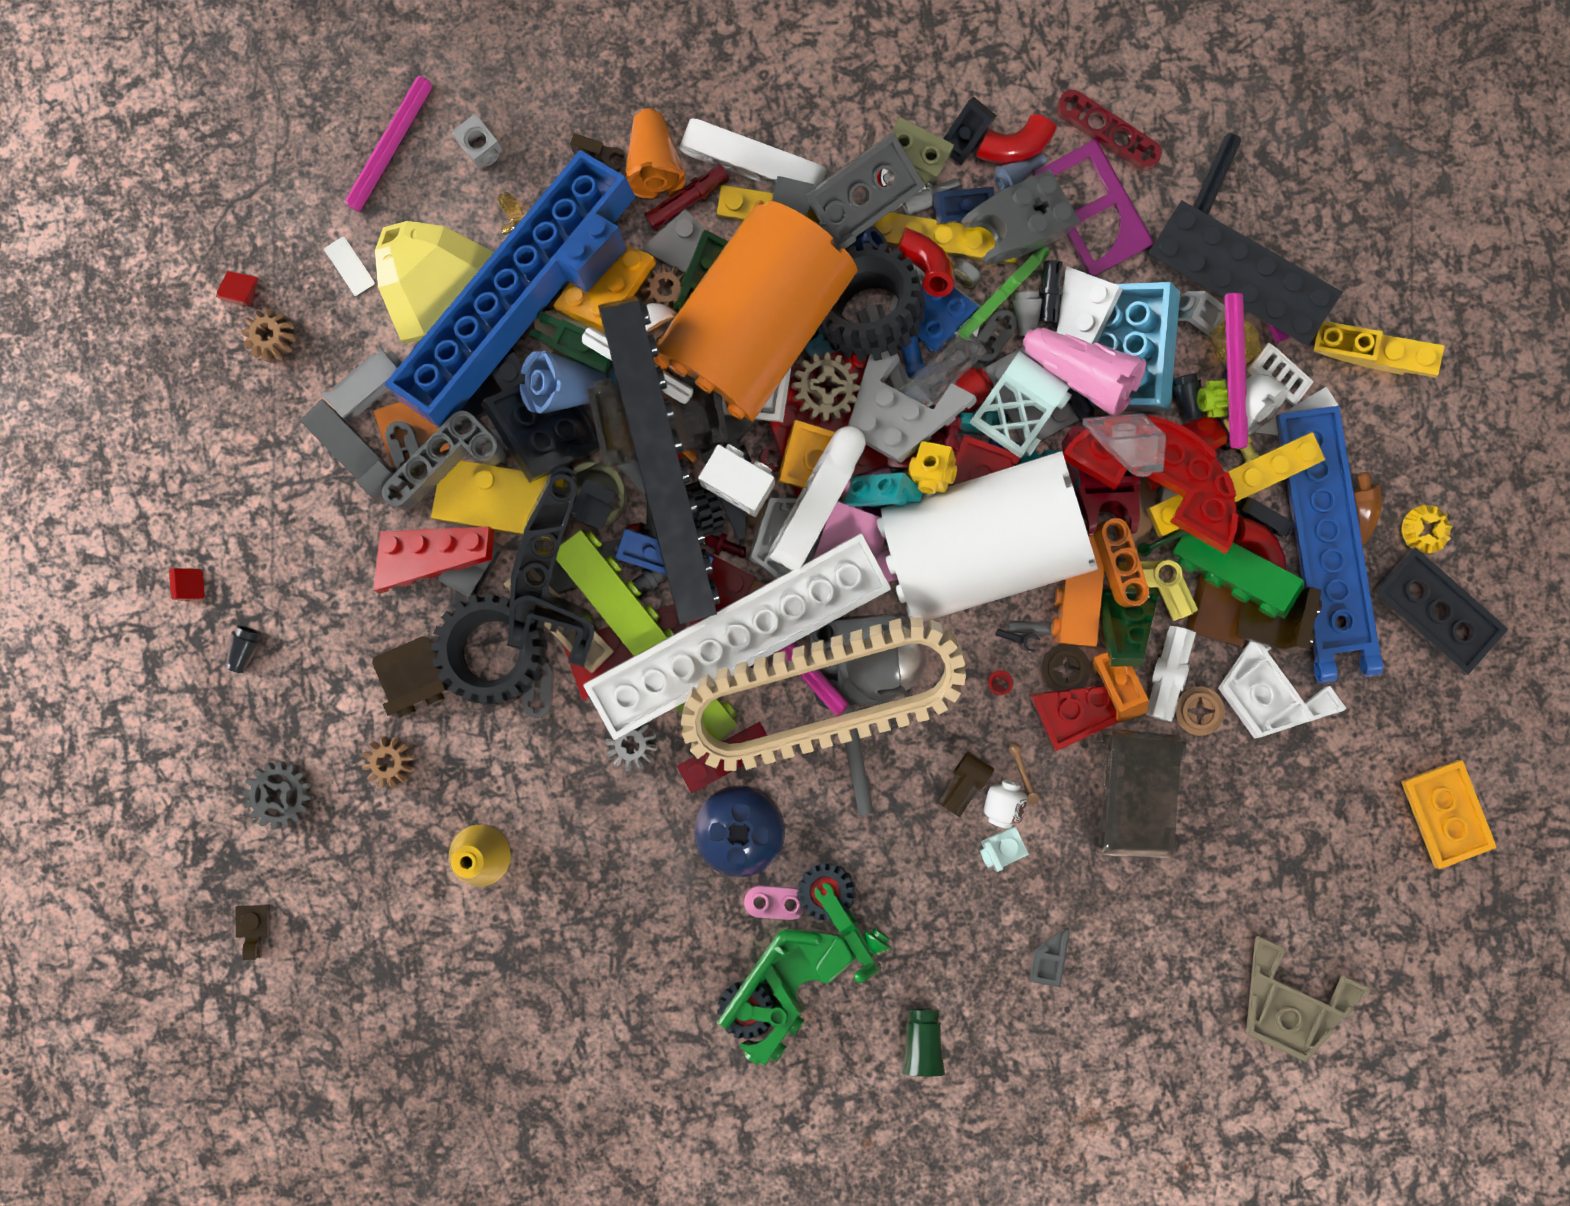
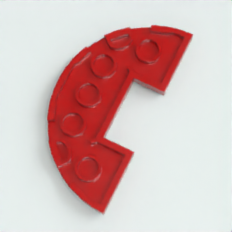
M1130 414L1107 418L1104 422L1091 428H1086L1073 439L1063 452L1066 462L1114 490L1130 466L1182 496L1183 499L1170 523L1224 554L1230 550L1238 524V514L1236 513L1235 505L1237 494L1229 472L1225 473L1221 464L1216 459V452L1189 429L1156 416L1148 415L1147 418L1130 417Z

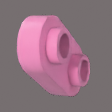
M757 885L747 891L744 899L747 912L757 918L794 920L799 918L805 911L799 904L801 902L800 897H797L799 890L792 887ZM756 897H763L766 904L758 908L754 905V899ZM794 899L797 903L796 907L793 910L787 909L784 905L786 900Z

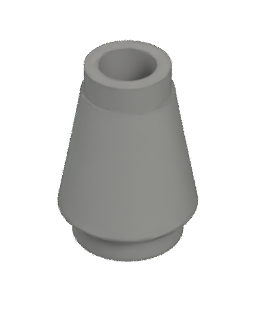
M1039 291L1014 293L1015 300L1012 301L1017 319L1019 336H1026L1030 329L1035 330L1038 328L1042 299H1039Z

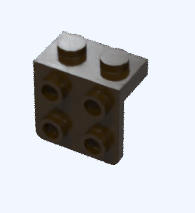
M1314 587L1303 589L1285 619L1278 615L1276 618L1265 615L1258 609L1260 606L1250 600L1247 603L1243 602L1236 630L1237 636L1241 639L1291 654L1308 650L1315 638L1313 626L1315 618L1319 615L1322 608V601L1320 600L1322 590Z
M426 636L419 637L373 658V667L388 699V702L383 704L387 716L397 715L399 719L416 712V706L425 702L427 706L436 704L445 699L443 694L450 692L448 689L450 686L447 683H442L438 677L441 673L440 670L433 666L432 659L437 658L436 652L431 651L430 638Z

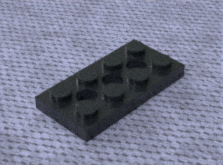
M1416 547L1411 548L1371 593L1463 675H1469L1508 630L1506 626ZM1414 582L1419 583L1423 587V595L1420 599H1415L1410 594V586ZM1438 602L1442 603L1446 608V616L1442 620L1437 619L1433 614V607ZM1460 623L1466 624L1469 628L1470 633L1466 640H1461L1456 634V628Z

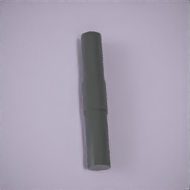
M1010 620L1009 632L1051 635L1052 622Z

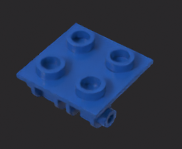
M924 287L922 288L925 301L924 323L919 322L921 330L917 336L925 342L924 347L930 353L939 351L941 349L940 346L948 338L952 339L954 337L953 333L958 332L960 327L979 309L978 305L954 287L950 294L944 297L932 296L925 291Z

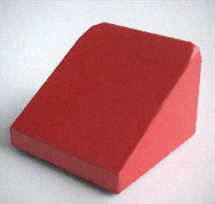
M227 271L217 290L216 297L221 301L252 307L258 277Z
M170 568V593L173 600L190 601L200 600L205 597L203 571L201 569Z

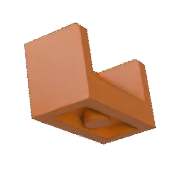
M1108 652L1094 657V673L1101 676L1116 708L1117 722L1122 723L1147 713L1149 700L1134 668L1110 667Z

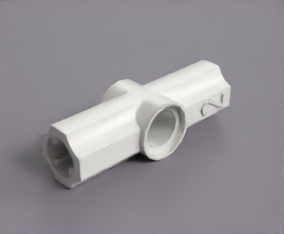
M1169 627L1162 656L1158 658L1152 678L1154 685L1146 716L1172 722L1180 691H1183L1190 667L1188 661L1196 632L1181 627Z

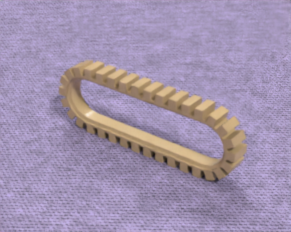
M910 617V629H904L901 618L889 621L890 633L884 634L881 624L871 626L870 639L865 640L862 629L850 632L851 644L849 645L845 644L843 634L832 637L831 650L828 651L826 650L824 640L812 643V655L810 656L807 655L804 645L793 648L792 661H788L785 651L775 653L773 655V666L771 667L767 657L764 656L754 660L753 672L750 671L747 662L736 664L734 677L731 676L728 667L718 669L715 682L708 674L700 679L697 688L693 686L687 695L681 719V725H684L682 735L685 743L692 742L690 751L697 759L707 752L706 765L716 768L720 759H723L725 771H736L737 763L740 759L743 760L746 770L757 767L760 754L764 764L776 762L778 749L781 750L783 759L795 757L796 744L800 745L802 754L813 752L815 739H819L822 749L833 746V734L838 733L841 744L852 741V729L857 728L860 738L871 736V724L873 723L877 724L879 733L890 731L891 718H896L899 728L910 725L909 713L915 712L918 723L930 720L929 707L932 706L936 713L940 715L948 710L947 699L955 703L961 695L960 685L964 686L966 679V665L961 645L958 646L957 638L949 629L943 633L942 624L934 620H930L925 630L922 617ZM919 643L930 646L941 655L945 663L942 679L934 688L926 692L750 741L734 744L718 741L708 733L703 724L702 714L704 709L711 701L721 696L903 645Z

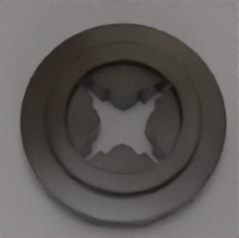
M1063 644L1053 647L1044 656L1041 671L1044 682L1052 690H1069L1085 686L1090 677L1091 665L1087 655L1080 648L1074 645ZM1065 655L1068 665L1078 668V671L1068 673L1066 683L1063 673L1053 670V667L1063 665Z

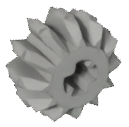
M648 723L643 724L639 730L636 728L616 740H605V744L615 745V749L608 751L606 754L608 757L616 754L619 755L614 762L616 767L626 760L625 770L631 771L633 760H635L637 768L641 770L644 768L641 757L648 762L654 760L653 756L646 751L658 750V745L648 744V740L656 738L657 735L655 732L647 736L644 734L649 728ZM629 736H634L635 742L640 744L639 750L634 749L635 753H629V748L624 746V741L630 740Z

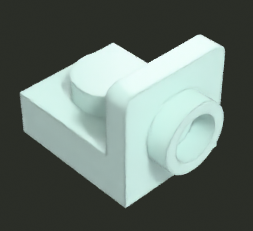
M1012 826V828H1008L981 841L984 849L980 851V854L987 868L993 866L997 872L1003 870L1004 866L1029 855L1016 826Z

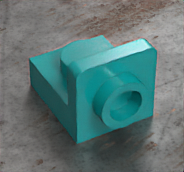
M997 410L984 412L982 420L990 426L997 425ZM960 413L959 418L962 419L958 434L987 436L970 424L975 415L974 413Z

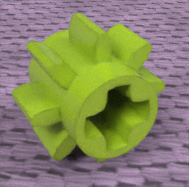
M1226 380L1206 381V388H1201L1197 394V404L1200 411H1207L1208 418L1228 416V386H1226Z

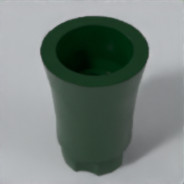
M925 1008L908 1009L909 1021L906 1022V1047L902 1074L921 1077L946 1075L942 1057L941 1023L938 1022L939 1010Z

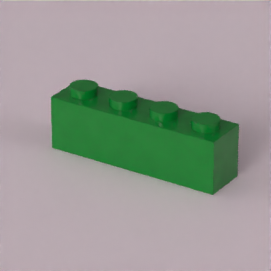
M1188 533L1182 536L1173 551L1174 558L1182 570L1188 573L1196 571L1204 575L1203 579L1208 584L1216 588H1220L1222 585L1230 589L1233 597L1244 603H1247L1249 600L1260 606L1258 609L1271 618H1276L1278 615L1285 619L1304 589L1303 579L1235 543H1232L1230 550L1224 554Z

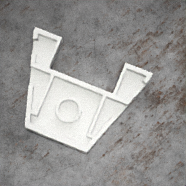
M1249 641L1218 687L1254 739L1342 712L1346 709L1331 686L1324 687L1304 702L1268 653L1271 647Z

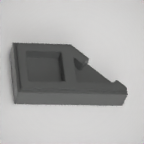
M1063 928L1033 950L1028 979L1030 982L1061 987L1070 934L1069 929Z

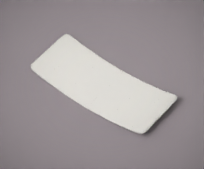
M345 237L339 238L324 248V251L354 296L359 295L375 284Z

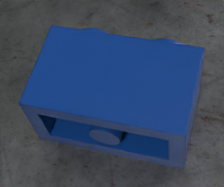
M595 213L555 258L564 278L585 292H588L627 248L619 227Z

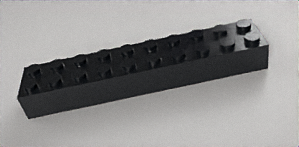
M636 296L598 305L679 622L682 624L717 615L715 605L720 604L717 587L714 584L713 578L708 579L707 576L713 574V570L706 549L700 548L701 544H705V538L699 520L693 519L692 514L698 513L691 489L686 490L685 483L690 482L687 466L683 458L678 459L677 452L683 451L676 428L671 429L669 421L675 420L671 402L668 397L663 398L661 389L667 388L663 370L660 366L655 367L653 357L659 356L655 338L652 334L647 335L645 325L651 324L647 305L644 302L639 303Z

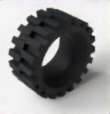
M863 243L864 250L856 251L855 245L847 247L848 253L854 260L858 271L821 323L820 329L825 341L828 340L830 347L835 351L840 348L842 356L850 359L854 352L857 361H866V356L872 354L874 361L882 360V352L888 351L890 356L898 353L897 345L901 343L906 348L912 343L910 333L917 336L921 330L919 322L924 323L925 301L917 269H914L913 262L909 257L904 259L902 252L896 248L890 254L889 247L885 244H880L878 250H873L872 243ZM866 289H885L898 298L895 309L884 318L874 322L853 323L842 316L843 309L848 300L858 292Z
M485 594V597L473 595L468 597L469 601L466 603L459 601L454 604L453 607L456 610L452 613L446 611L441 617L445 620L443 626L439 627L436 625L433 634L439 635L437 643L431 642V651L436 652L437 658L432 659L434 668H438L441 672L438 675L441 682L447 683L450 686L448 689L452 693L462 696V699L475 703L502 705L506 701L513 702L520 699L519 695L527 693L532 688L530 685L534 680L539 681L543 675L539 671L541 666L547 662V657H544V650H548L547 641L542 636L545 633L544 630L537 627L536 619H531L523 649L520 650L519 658L514 668L502 678L490 681L481 680L470 671L466 664L464 656L465 643L471 632L484 623L499 621L509 625L510 599L504 596L498 597L494 594Z

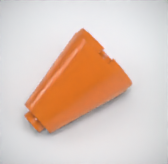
M652 108L643 109L634 116L625 169V177L634 195L640 198H659L658 193L668 191V196L681 190L685 184V172L664 116Z

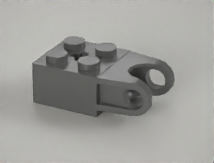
M1048 169L1001 190L974 208L961 222L965 228L982 227L991 232L995 240V247L982 257L986 265H991L1016 257L1018 259L1065 237L1080 220L1052 171Z

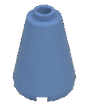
M547 351L532 352L526 358L521 369V374H525V384H520L522 400L528 410L539 414L602 400L609 388L605 374L584 364Z

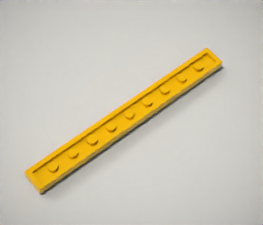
M721 185L717 218L743 222L757 201L762 200L764 205H766L769 200L772 201L774 193ZM808 209L807 218L818 224L820 220L815 212ZM889 212L872 225L883 234L888 246L898 247L905 227L931 238L949 256L983 261L982 257L995 247L993 235L982 227L965 228L963 224L959 223L937 224L935 219ZM1016 258L999 262V264L1014 266Z

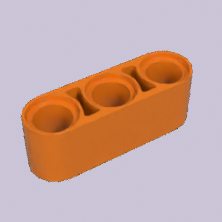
M1119 518L1103 521L1098 524L1094 537L1114 599L1123 607L1139 606L1148 599L1149 587L1127 523ZM1109 525L1117 530L1118 536L1115 542L1106 536V529ZM1118 555H1122L1127 560L1125 571L1119 570L1116 566ZM1129 584L1134 586L1137 591L1134 601L1129 600L1125 593L1126 587Z

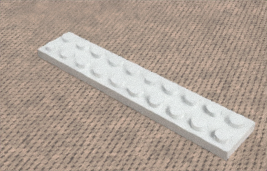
M862 533L806 562L800 569L790 571L718 610L717 615L709 616L584 683L583 686L613 740H616L684 703L692 687L697 688L699 680L709 674L715 682L717 670L728 667L731 676H733L736 664L747 662L750 667L754 664L755 659L772 655L891 590V587Z

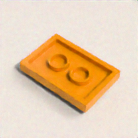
M625 244L626 251L588 292L569 282L554 304L556 311L604 332L598 305L633 297L656 264L654 256Z
M1463 760L1453 761L1401 781L1434 868L1442 869L1497 848Z

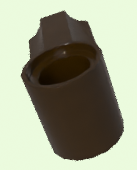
M966 752L953 772L954 777L937 803L958 817H961L976 792L980 791L988 782L994 768L971 752Z

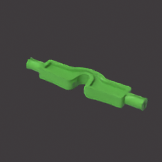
M1043 246L1032 254L958 330L959 335L963 339H968L1042 261L1050 255L1049 249Z

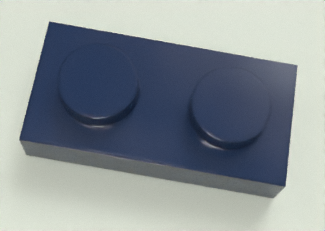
M994 187L934 193L937 224L961 222L974 208L994 196Z

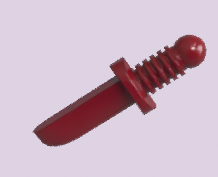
M722 533L720 537L714 535L704 537L705 544L703 545L714 548V554L718 556L723 551L731 555L734 554V556L738 555L740 558L746 557V547L726 540L727 534Z

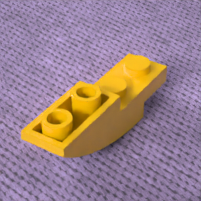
M1324 321L1317 332L1313 351L1340 361L1399 375H1404L1406 372L1437 378L1445 345L1382 335L1383 331Z

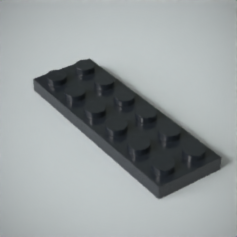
M1183 200L1178 204L1148 253L1151 257L1224 299L1228 293H1242L1244 311L1308 347L1343 293Z

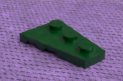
M1102 589L1100 615L1110 667H1142L1159 595L1158 589H1149V596L1145 603L1133 607L1120 606L1115 601L1111 589ZM1136 589L1125 590L1127 598L1134 601L1137 596Z

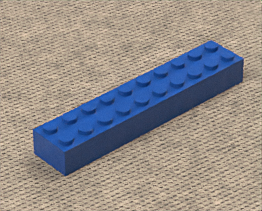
M579 150L385 382V386L400 402L438 428L454 413L460 411L567 281L560 270L555 256L595 213L614 224L634 200L635 195L626 177Z

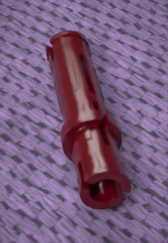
M718 164L699 178H692L690 180L691 183L644 213L653 230H657V228L699 200H706L709 198L708 194L713 192V190L730 181L721 164Z

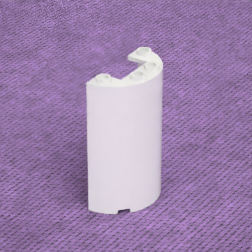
M1062 451L947 488L946 494L939 492L924 494L919 503H907L904 506L892 504L881 508L882 518L877 519L879 531L882 537L886 536L891 554L886 556L891 575L897 574L900 583L896 585L898 598L901 603L907 602L906 609L909 618L922 617L923 622L1098 570Z

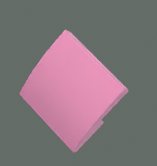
M837 501L825 523L813 559L862 533L877 561L886 536H881L877 524V519L881 517L849 507Z

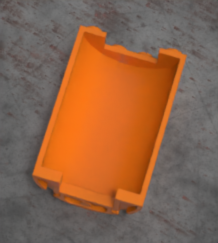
M762 200L757 201L656 343L659 356L653 357L655 365L660 366L664 371L667 369L675 375L678 374L685 377L687 374L696 379V385L704 391L711 393L714 390L722 395L727 406L726 410L732 416L739 420L745 417L753 422L857 273L858 269L854 260L845 248H841L838 251L835 248L834 242L831 241L833 237L803 214L775 201L769 200L766 205H764Z

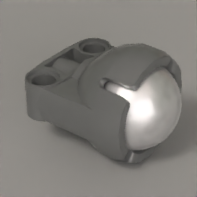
M894 613L840 617L828 623L833 628V637L843 634L846 645L851 644L850 632L862 629L865 640L870 639L871 626L881 624L884 634L890 633L889 621L901 618L903 628L908 629L906 618ZM823 627L810 633V655H812V643L824 640L826 650H831V640L827 641L822 636ZM907 644L818 670L848 701L849 707L877 706L913 695L912 687L919 681L924 672L926 655L923 644ZM814 692L816 702L819 704V706L823 707L824 709H829L826 706V704Z

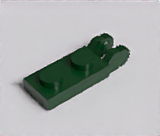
M707 230L702 232L680 283L681 289L673 304V309L680 311L686 302L688 292L695 290L729 241Z
M539 313L537 319L541 323L557 330L553 338L541 331L531 329L529 336L532 339L549 346L553 351L605 375L607 374L612 361L583 344L582 336L586 331L585 329L564 319L558 320L545 313Z

